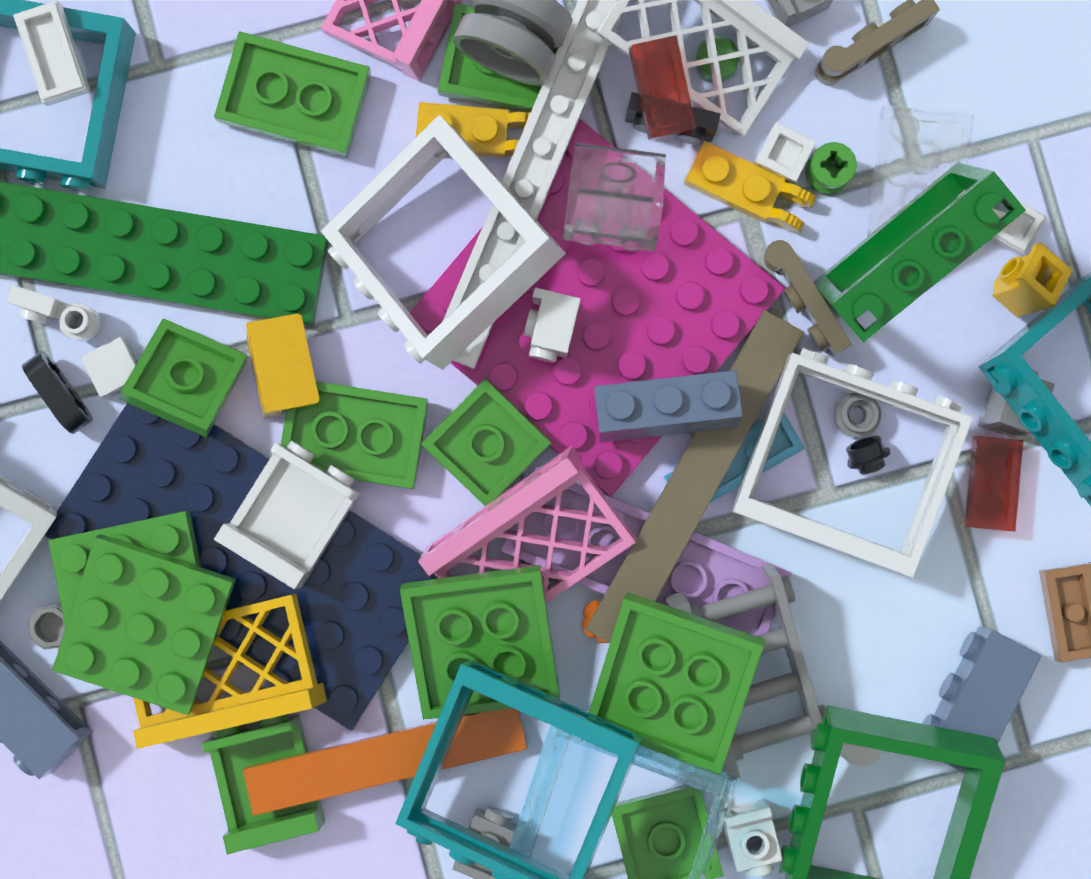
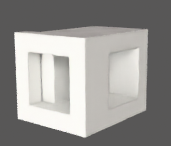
M535 287L533 303L540 305L539 311L530 309L524 336L532 338L529 357L551 363H556L557 356L567 358L581 298Z
M759 799L720 809L719 812L727 844L736 871L746 870L748 877H759L773 872V863L783 861L772 820L771 809L766 801ZM759 836L762 838L761 847L751 850L746 848V843L750 837Z

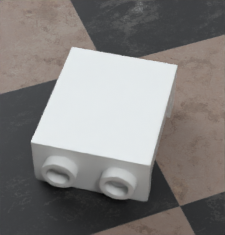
M291 440L287 447L274 443L270 450L273 452L271 458L231 522L222 525L214 540L291 588L298 589L306 582L360 492L351 487L355 480L354 478L333 465H330L327 472L311 462L315 454Z

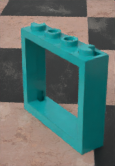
M0 0V26L18 29L14 14L44 4L26 0ZM63 7L74 40L104 45L82 161L75 162L0 148V173L1 170L17 173V179L34 184H44L45 178L62 181V187L74 191H79V189L88 191L89 186L105 189L136 32L122 17Z
M1090 272L1059 297L1054 307L1044 309L978 367L992 383V388L1004 398L1017 414L1020 423L1033 434L1046 450L1051 462L1062 470L1077 489L1079 496L1084 498L1091 506V441L1022 357L1026 351L1081 303L1091 314Z
M470 660L461 663L395 824L406 829V833L417 837L416 842L432 845L434 842L449 849V856L462 864L474 866L475 863H478L493 870L492 876L495 879H585L644 737L478 662ZM474 691L619 756L570 876L426 809Z

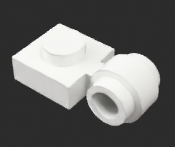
M15 285L10 287L6 302L21 308L19 317L42 325H46L48 318L58 320L63 334L76 341H88L99 332L101 321L98 313L93 308L83 303L68 304ZM83 316V323L77 328V320Z

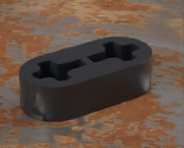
M40 351L22 364V369L54 417L69 433L75 434L93 421V417L57 364L45 352Z

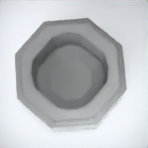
M61 604L39 607L28 621L30 639L44 650L59 648L65 631Z

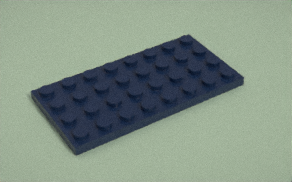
M127 403L57 510V516L45 533V536L49 539H56L190 511L201 568L236 579L225 611L297 594L317 684L323 683L327 698L326 702L314 708L352 731L409 642L400 594L401 584L438 579L434 573L429 576L419 564L418 560L421 554L350 510L304 585L298 589L291 588L214 540L222 525L231 522L270 458L216 424L212 426L206 438ZM285 606L271 609L262 624V627L281 639L289 627ZM260 612L246 616L255 621ZM230 619L225 624L219 637L239 649L250 629L237 620ZM257 634L245 654L266 667L277 647ZM292 638V639L290 640L289 644L294 647L293 638ZM283 652L272 672L287 682L301 680L298 660Z

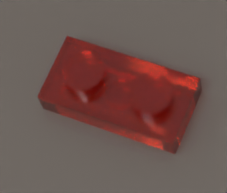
M677 35L631 45L628 50L648 140L696 129Z
M986 436L972 437L965 527L1016 532L1023 440Z

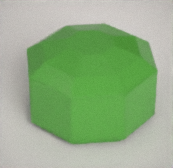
M714 35L717 56L738 51L732 39ZM706 40L700 43L696 60L709 58ZM740 57L718 61L722 82L734 76ZM710 63L695 66L703 80L713 82Z

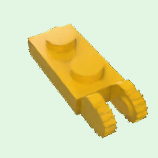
M419 102L416 137L440 115L459 132L479 156L505 158L506 155L513 156L519 142L517 139L507 141L508 128L524 129L530 113L519 111L509 113V110Z
M705 140L684 181L685 186L763 223L768 221L794 233L801 232L804 222L794 214L782 209L773 208L777 197L780 196L800 207L812 208L816 197L811 192L795 184L786 183V179Z

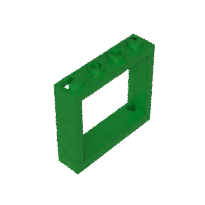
M957 162L817 278L814 284L864 343L1024 213L1026 209L995 171ZM992 208L1007 214L1000 219ZM869 310L877 320L864 329L857 318Z
M826 705L822 723H817L816 729L812 730L811 749L815 751L811 764L805 763L802 768L800 791L804 793L801 804H794L791 810L789 832L793 834L790 846H782L781 855L783 861H781L779 873L785 874V879H880L811 865L843 743L966 767L933 879H970L1005 765L1004 756L995 738Z

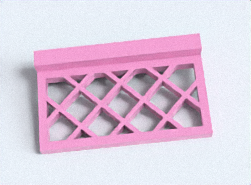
M335 0L321 27L324 34L400 68L404 75L419 82L451 24L455 3L461 4L463 1L421 0L419 6L402 12L399 1L392 0L396 14L372 23L367 5L379 0ZM361 7L366 22L365 26L349 32L338 27L346 12ZM400 25L403 36L395 51L392 52L379 46L376 33ZM370 35L371 42L364 39L363 37Z
M570 446L427 546L418 562L429 576L434 573L437 578L453 577L449 570L460 562L478 565L479 573H484L486 567L506 570L533 566L519 563L522 542L549 546L546 568L541 567L547 603L635 544L637 538L581 465L582 458L573 446ZM579 481L590 496L588 512L561 507L563 491ZM556 497L555 506L546 505L548 501ZM595 504L603 514L593 513ZM532 512L553 515L550 537L524 533L526 517ZM559 516L586 520L583 543L556 538ZM519 522L518 531L508 530ZM592 522L612 525L621 537L608 547L588 544ZM496 537L516 540L513 562L487 558L489 542ZM554 547L580 551L579 567L571 572L551 569ZM482 548L481 556L472 555ZM587 553L596 554L594 557L586 561ZM550 578L559 579L551 586H549Z

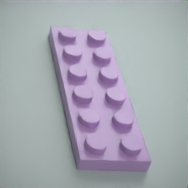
M574 483L563 491L561 507L588 512L590 496L581 484ZM605 495L635 537H637L650 513ZM556 497L548 501L546 505L555 506ZM595 504L593 513L603 514ZM532 512L526 517L524 533L550 537L553 515ZM559 516L556 538L583 543L586 520ZM519 522L512 526L510 530L518 531ZM598 522L591 523L588 544L608 547L621 538L612 525ZM693 532L655 602L667 605L665 596L682 591L689 604L697 602L700 607L767 586L762 566L770 563ZM506 539L501 551L514 556L516 540ZM522 542L520 559L535 566L540 565L546 568L549 546ZM631 546L577 583L605 594ZM554 547L551 569L573 571L579 567L581 552ZM587 553L586 561L594 557L596 554ZM771 564L781 576L787 575L790 579L792 572ZM773 604L715 622L754 636L768 633L775 616Z

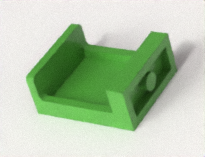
M286 715L260 720L258 721L259 725L244 729L239 725L213 731L214 736L202 742L203 752L210 751L228 831L222 836L227 855L318 832L324 825L325 818L320 800L255 816L252 815L243 773L244 767L308 752L300 715L288 718Z

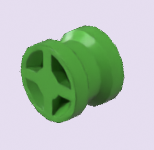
M838 142L825 143L819 147L806 165L805 175L810 187L816 192L826 195L839 192L856 173L857 161L855 154L848 146ZM832 159H833V162H835L838 166H841V168H837V167L832 163Z

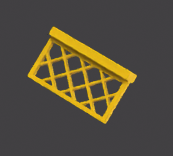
M297 594L225 611L214 645L231 655L233 659L222 677L206 668L204 677L216 684L217 687L207 702L202 703L196 699L193 710L189 715L170 709L152 714L149 702L133 698L140 728L133 730L137 749L304 711L326 702L323 683L317 684ZM285 606L289 627L281 639L262 627V624L271 609ZM260 612L255 621L246 616ZM230 619H235L250 629L239 649L219 637L225 624ZM257 634L277 647L266 667L245 654ZM292 638H293L294 647L289 644V642H290V640H291ZM283 652L298 660L301 680L287 682L272 672ZM240 662L260 675L250 692H243L229 682ZM267 680L275 684V686L263 688ZM224 690L232 695L220 698Z

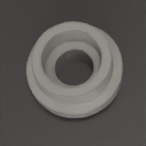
M853 392L841 398L837 403L834 418L841 432L850 437L860 438L868 436L876 430L881 420V410L876 400ZM853 407L860 408L864 413V419L860 424L852 422L849 417V412Z

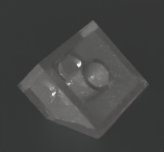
M575 143L563 239L576 241L584 245L603 244L619 246L631 251L641 249L655 251L663 208L666 154Z

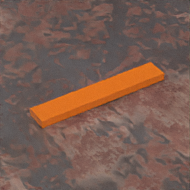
M512 708L465 714L441 770L526 750L527 746L519 711ZM437 721L244 767L243 773L252 815L255 816L415 777Z

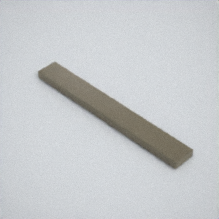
M763 310L730 371H737L743 416L737 428L694 433L637 535L636 543L628 551L585 630L610 643L622 602L627 592L656 601L782 373L788 355L794 351L804 331Z

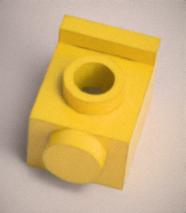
M1039 242L1033 245L1028 255L1014 257L1002 267L999 277L994 282L992 296L1017 318L1055 306L1073 270Z

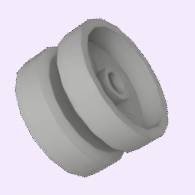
M470 0V5L475 13L463 15L453 39V43L459 51L482 67L505 78L523 84L545 85L556 60L551 49L562 47L573 21L569 12L556 0Z

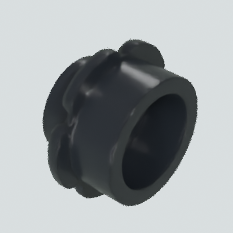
M880 436L860 439L846 448L849 457L847 466L850 469H858L860 474L876 472L886 465L884 458L891 454V450L889 447H884Z

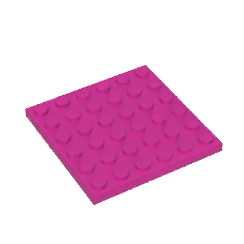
M579 119L537 219L540 225L566 254L495 320L475 369L454 361L450 364L476 386L486 377L551 440L549 447L560 454L570 446H573L583 460L581 465L596 485L609 497H612L662 436L600 443L594 386L715 373L754 327L763 310L767 311L785 287L584 121ZM481 229L410 311L411 316L427 335L443 322ZM535 287L581 298L567 358L557 356L556 363L529 357L532 338L524 336L530 309L539 311L540 305L533 303Z

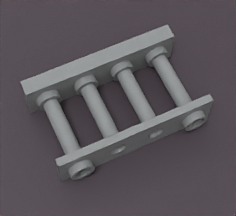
M771 564L762 566L767 586L700 607L697 602L689 604L682 591L664 597L667 606L714 622L773 604L779 629L757 637L766 639L762 654L785 647L792 672L752 684L743 707L798 691L804 715L738 736L734 733L721 774H719L723 783L741 778L736 761L744 759L743 754L810 733L811 737L812 730L816 729L817 723H822L826 709L824 704H817L789 603L795 602L793 587L787 575L781 576Z

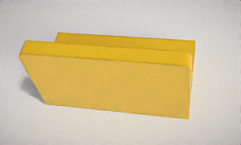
M292 314L246 323L245 334L263 419L282 415V412L285 410L317 404L319 402V394L302 316L300 314Z

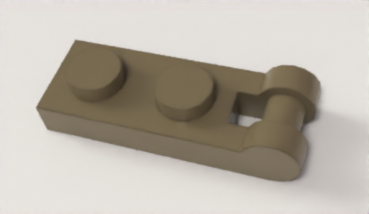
M906 0L890 12L891 20L880 27H877L875 22L858 31L851 38L854 43L847 48L835 45L826 50L815 69L817 80L824 85L836 84L929 25L940 8L934 0H921L917 3L914 0Z
M776 240L770 243L764 254L765 265L772 271H780L789 285L783 292L795 312L798 314L804 310L812 322L813 326L808 328L807 331L820 352L828 349L831 355L834 356L852 345L792 246L784 240Z

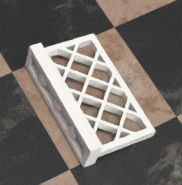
M616 0L596 31L598 36L699 108L721 113L719 122L742 137L749 130L792 61L800 59L809 45V42L753 0H694L700 5L703 25L682 30L677 8V1L682 0H656L644 3V0H635L636 5L627 7L626 5L630 0ZM668 3L672 32L650 36L645 8ZM637 10L642 38L626 41L611 29L621 13ZM711 14L721 21L712 23ZM729 26L736 32L739 51L717 56L713 28ZM704 30L709 58L687 62L682 35ZM674 37L678 64L662 67L654 60L651 41ZM746 40L756 46V48L748 49ZM643 43L644 53L635 48L633 45ZM764 52L777 63L766 79L753 81L749 55ZM740 57L744 84L723 88L718 61ZM710 63L714 90L698 93L691 88L688 68ZM679 70L681 80L670 72ZM761 86L755 96L754 87ZM745 89L748 108L741 119L737 121L727 114L724 94ZM715 96L716 105L706 98Z

